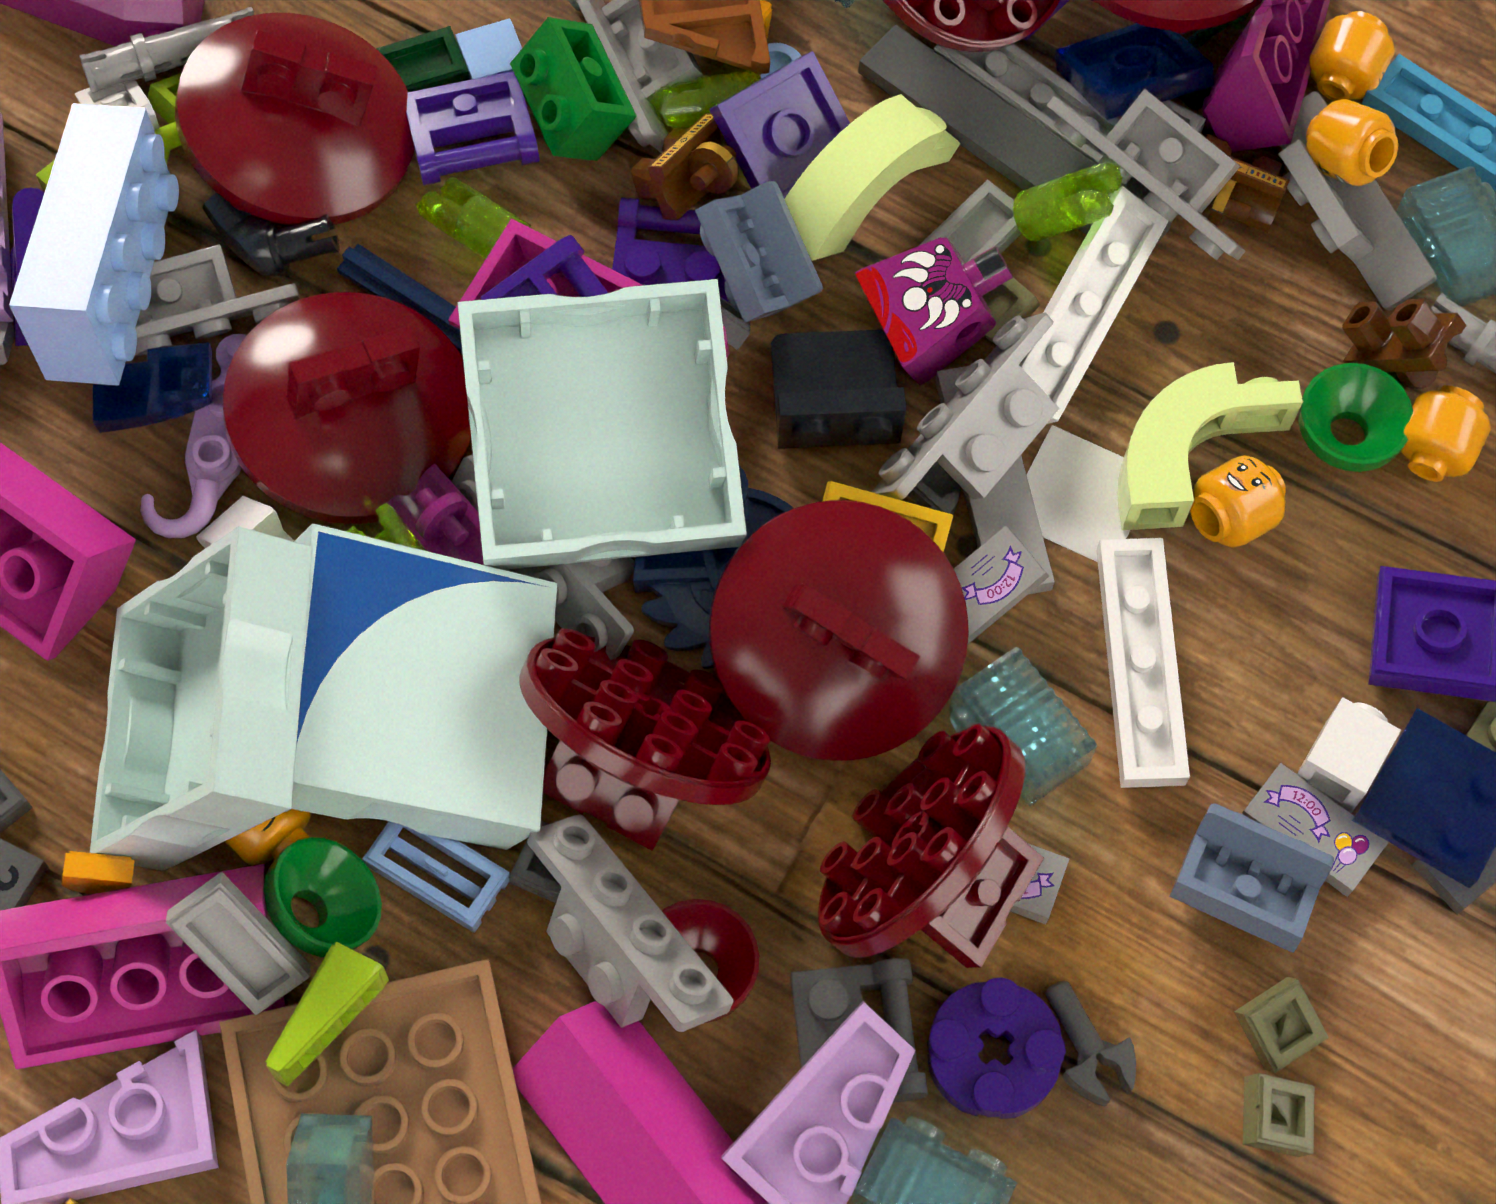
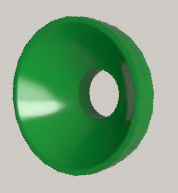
M1359 363L1338 364L1323 370L1315 376L1303 393V403L1298 415L1301 435L1308 448L1319 459L1330 466L1355 472L1374 470L1386 465L1395 458L1408 441L1407 436L1404 434V429L1413 414L1410 398L1404 388L1392 376L1381 369ZM1338 419H1350L1357 422L1363 429L1364 441L1357 445L1342 444L1333 436L1331 423Z
M318 837L297 840L278 855L269 867L264 879L265 904L273 924L286 940L308 954L325 957L331 945H335L336 942L355 950L368 941L377 930L382 908L379 887L364 861L339 842ZM293 897L304 898L315 907L319 917L318 927L305 926L296 919L291 907Z

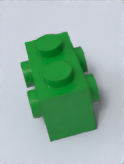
M547 17L510 62L523 91L524 98L527 100L542 131L544 141L550 148L553 156L598 161L637 117L593 24Z

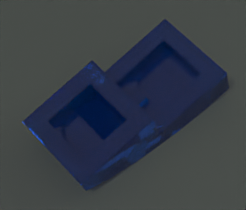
M209 342L147 349V361L125 364L119 385L93 384V423L99 433L164 422L212 404V348Z

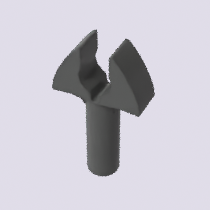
M1058 981L1052 984L1046 990L1045 996L1078 1052L1076 1066L1065 1071L1062 1076L1064 1081L1086 1099L1098 1105L1107 1106L1111 1099L1103 1085L1097 1080L1095 1074L1099 1061L1100 1064L1111 1067L1116 1072L1121 1086L1128 1095L1134 1087L1136 1077V1057L1131 1038L1125 1039L1118 1045L1102 1040L1069 982Z

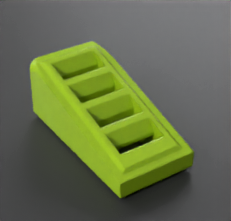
M338 942L335 945H331L265 1061L267 1068L276 1081L289 1086L384 989L389 978L380 963Z

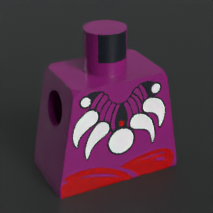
M948 238L935 239L855 272L902 367L920 386L932 379L937 371L943 370L995 327L996 320L983 295L1013 278L1011 271L996 246L965 263Z

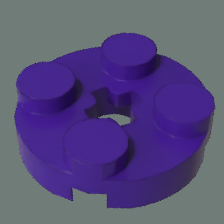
M1003 977L992 978L987 982L973 983L953 993L945 1000L935 1014L927 1041L929 1073L942 1096L964 1113L974 1116L979 1114L987 1117L1001 1116L1000 1119L1016 1118L1038 1106L1056 1083L1066 1053L1060 1026L1050 1008L1030 990L1017 986L1012 980ZM988 1033L994 1038L1001 1035L1010 1042L1007 1054L1011 1062L1003 1066L1001 1062L993 1059L985 1064L978 1056L984 1047L980 1037Z

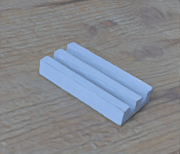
M390 821L363 857V861L368 868L473 933L481 925L482 916L487 910L490 911L497 901V894L501 889H505L510 882V872L460 841L420 834L413 829ZM405 828L483 876L488 881L483 888H480L399 838L398 834ZM388 849L472 900L473 903L467 908L391 861L384 854Z

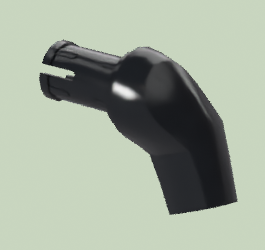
M217 192L202 206L203 211L225 243L240 259L262 276H284L285 271L289 270L290 263L328 253L334 254L340 251L338 235L316 241L312 239L313 235L336 229L328 214L322 215L318 219L279 228L275 223L271 224L268 220L236 209Z

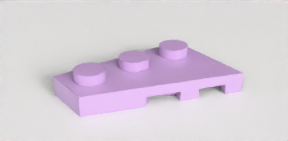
M862 1001L723 1153L721 1159L769 1204H847L916 1050Z
M197 1030L174 1041L175 1048L142 1065L138 1061L116 1073L117 1080L83 1099L78 1100L73 1097L0 1137L1 1204L65 1203L69 1198L78 1200L219 1168L202 1039Z

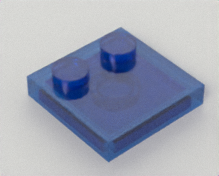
M1136 23L1055 50L1057 71L1106 121L1124 115L1144 89L1159 101L1164 102L1214 85L1213 64L1184 37L1171 30L1152 28Z
M1416 708L1352 821L1464 886L1471 888L1478 881L1496 847V752Z

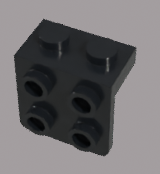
M884 330L778 334L772 339L771 359L778 449L901 443L906 414L904 387L897 388L894 349Z

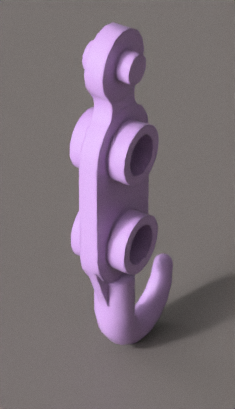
M232 334L225 337L219 343L216 349V359L221 368L220 376L207 384L202 389L198 398L185 453V464L193 495L189 510L178 519H165L159 516L154 509V498L152 495L145 494L141 498L140 512L144 523L158 535L166 538H185L198 533L210 522L216 510L217 501L233 479L240 473L242 467L235 458L225 431L223 392L229 365L235 352L247 335Z

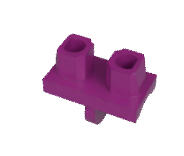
M433 464L425 471L412 493L407 496L396 495L386 503L396 518L425 551L484 565L479 512L436 464Z

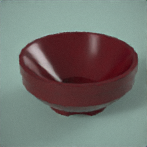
M690 899L679 901L664 908L661 911L695 952L707 954L715 961L718 967L716 978L733 998V1004L727 1014L708 1022L717 1021L730 1015L749 996L754 988L759 972L760 955L757 940L750 926L737 912L724 904L712 900Z

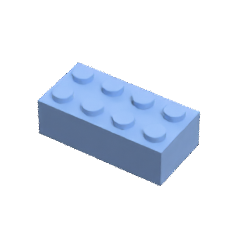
M72 104L9 304L45 380L119 385L125 362L132 361L135 356L137 347L135 327L140 310H146L150 303V274L154 260H160L164 253V225L168 211L176 209L179 199L177 177L174 174H170L164 159L163 139L161 135L155 134L146 108Z

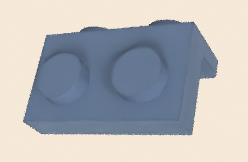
M775 181L765 182L742 195L713 200L695 210L701 223L700 236L708 252L716 257L726 279V296L732 307L741 313L745 323L775 315L822 291V283L780 188Z
M1211 804L1190 843L1169 897L1294 953L1305 933L1318 892L1332 869L1334 857L1301 840L1289 837L1249 819L1241 813L1234 812L1218 804Z

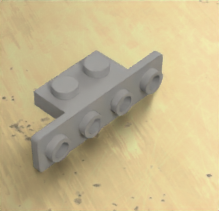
M568 0L577 11H582L587 21L586 23L593 24L637 115L628 126L630 132L641 146L645 147L650 144L660 153H663L664 138L669 133L656 106L703 76L693 53L644 38L638 0H612L607 5H605L603 0Z
M1146 89L1142 91L1107 136L1057 97L1053 96L1047 106L1060 116L1053 125L1059 132L1080 148L1087 140L1092 142L1105 153L1098 163L1123 184L1126 185L1132 177L1150 190L1143 200L1165 219L1172 222L1179 214L1192 224L1196 229L1189 238L1210 256L1218 260L1226 252L1231 257L1239 260L1246 252V250L1201 214L1239 169L1240 165Z
M1311 92L1303 98L1291 144L1280 145L1283 151L1278 154L1289 169V172L1282 177L1290 180L1287 189L1297 203L1303 206L1309 202L1318 215L1319 219L1311 223V226L1325 248L1330 253L1340 249L1356 264L1381 306L1386 310H1393L1397 305L1402 304L1435 282L1437 274L1376 180L1358 187L1321 173L1306 150V132L1311 120L1327 104L1318 92Z
M220 244L156 261L150 274V303L146 310H140L135 327L137 333L135 354L136 356L146 355L170 348L172 346L170 337L194 331L196 339H205L224 334L232 330L229 321L250 315L254 316L256 323H260L276 310L301 300L295 283L237 298Z
M1046 312L1022 318L1020 315L1015 316L997 331L993 337V342L997 346L985 360L979 359L961 373L955 382L959 390L947 404H939L920 421L917 430L921 434L908 450L906 448L900 449L883 464L879 471V475L883 479L873 489V493L902 500L937 461L972 499H980L987 496L1060 409L1019 365L1053 325L1054 321Z
M472 454L463 458L452 483L478 511ZM631 557L509 569L514 573L557 583L555 621L562 629L578 631L586 636L595 637L594 652L606 646V654L611 660L620 656L634 629L602 592L628 581L635 565V561Z
M575 815L542 826L537 833L530 832L527 844L561 886L546 932L551 937V941L558 953L569 960L587 983L593 998L599 1004L605 1006L621 1028L643 1019L650 999L673 1028L679 1032H684L730 1011L733 1004L732 996L584 816Z

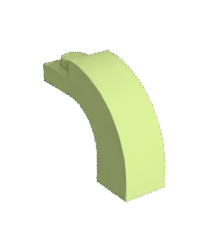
M902 94L893 96L860 115L817 155L784 199L812 261L844 252L873 206L902 178L916 170L950 161L960 142L945 130L947 126L942 118L930 110L915 107Z
M1234 362L1198 369L1175 380L1164 388L1149 403L1136 423L1121 464L1117 491L1121 529L1139 530L1183 527L1194 502L1188 454L1205 440L1220 435L1290 430L1303 403L1299 380L1278 382L1277 379L1272 377H1260L1249 380L1244 384H1237Z

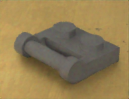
M900 958L887 959L868 965L791 972L790 984L800 1069L862 1002V991L881 990L884 1021L915 1049L907 985L913 982L910 960ZM916 1051L893 1103L913 1101L928 1096L925 1073L918 1072Z

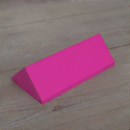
M594 1001L558 1017L514 1066L513 1072L518 1091L604 1204H769L721 1159L723 1153L734 1142L640 1021L621 1028L605 1006Z

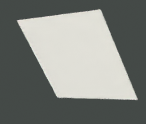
M1052 425L1027 473L1043 538L1098 562L1097 547L1100 540L1126 539L1130 530L1121 529L1117 495L1118 478L1124 457Z

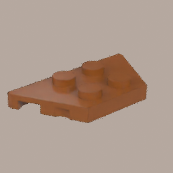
M638 0L644 38L758 74L769 73L771 62L760 0Z

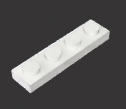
M1123 186L1110 192L1043 313L1046 312L1054 321L1053 325L1019 363L1022 369L1060 408L1047 424L1059 421L1169 222Z
M1163 538L1100 540L1097 547V560L1121 788L1185 786L1190 778Z

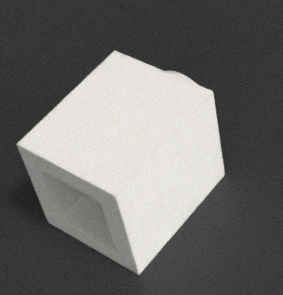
M1342 697L1326 721L1297 775L1349 813H1352L1367 793L1401 729L1388 723L1385 715L1378 709L1365 703H1352Z

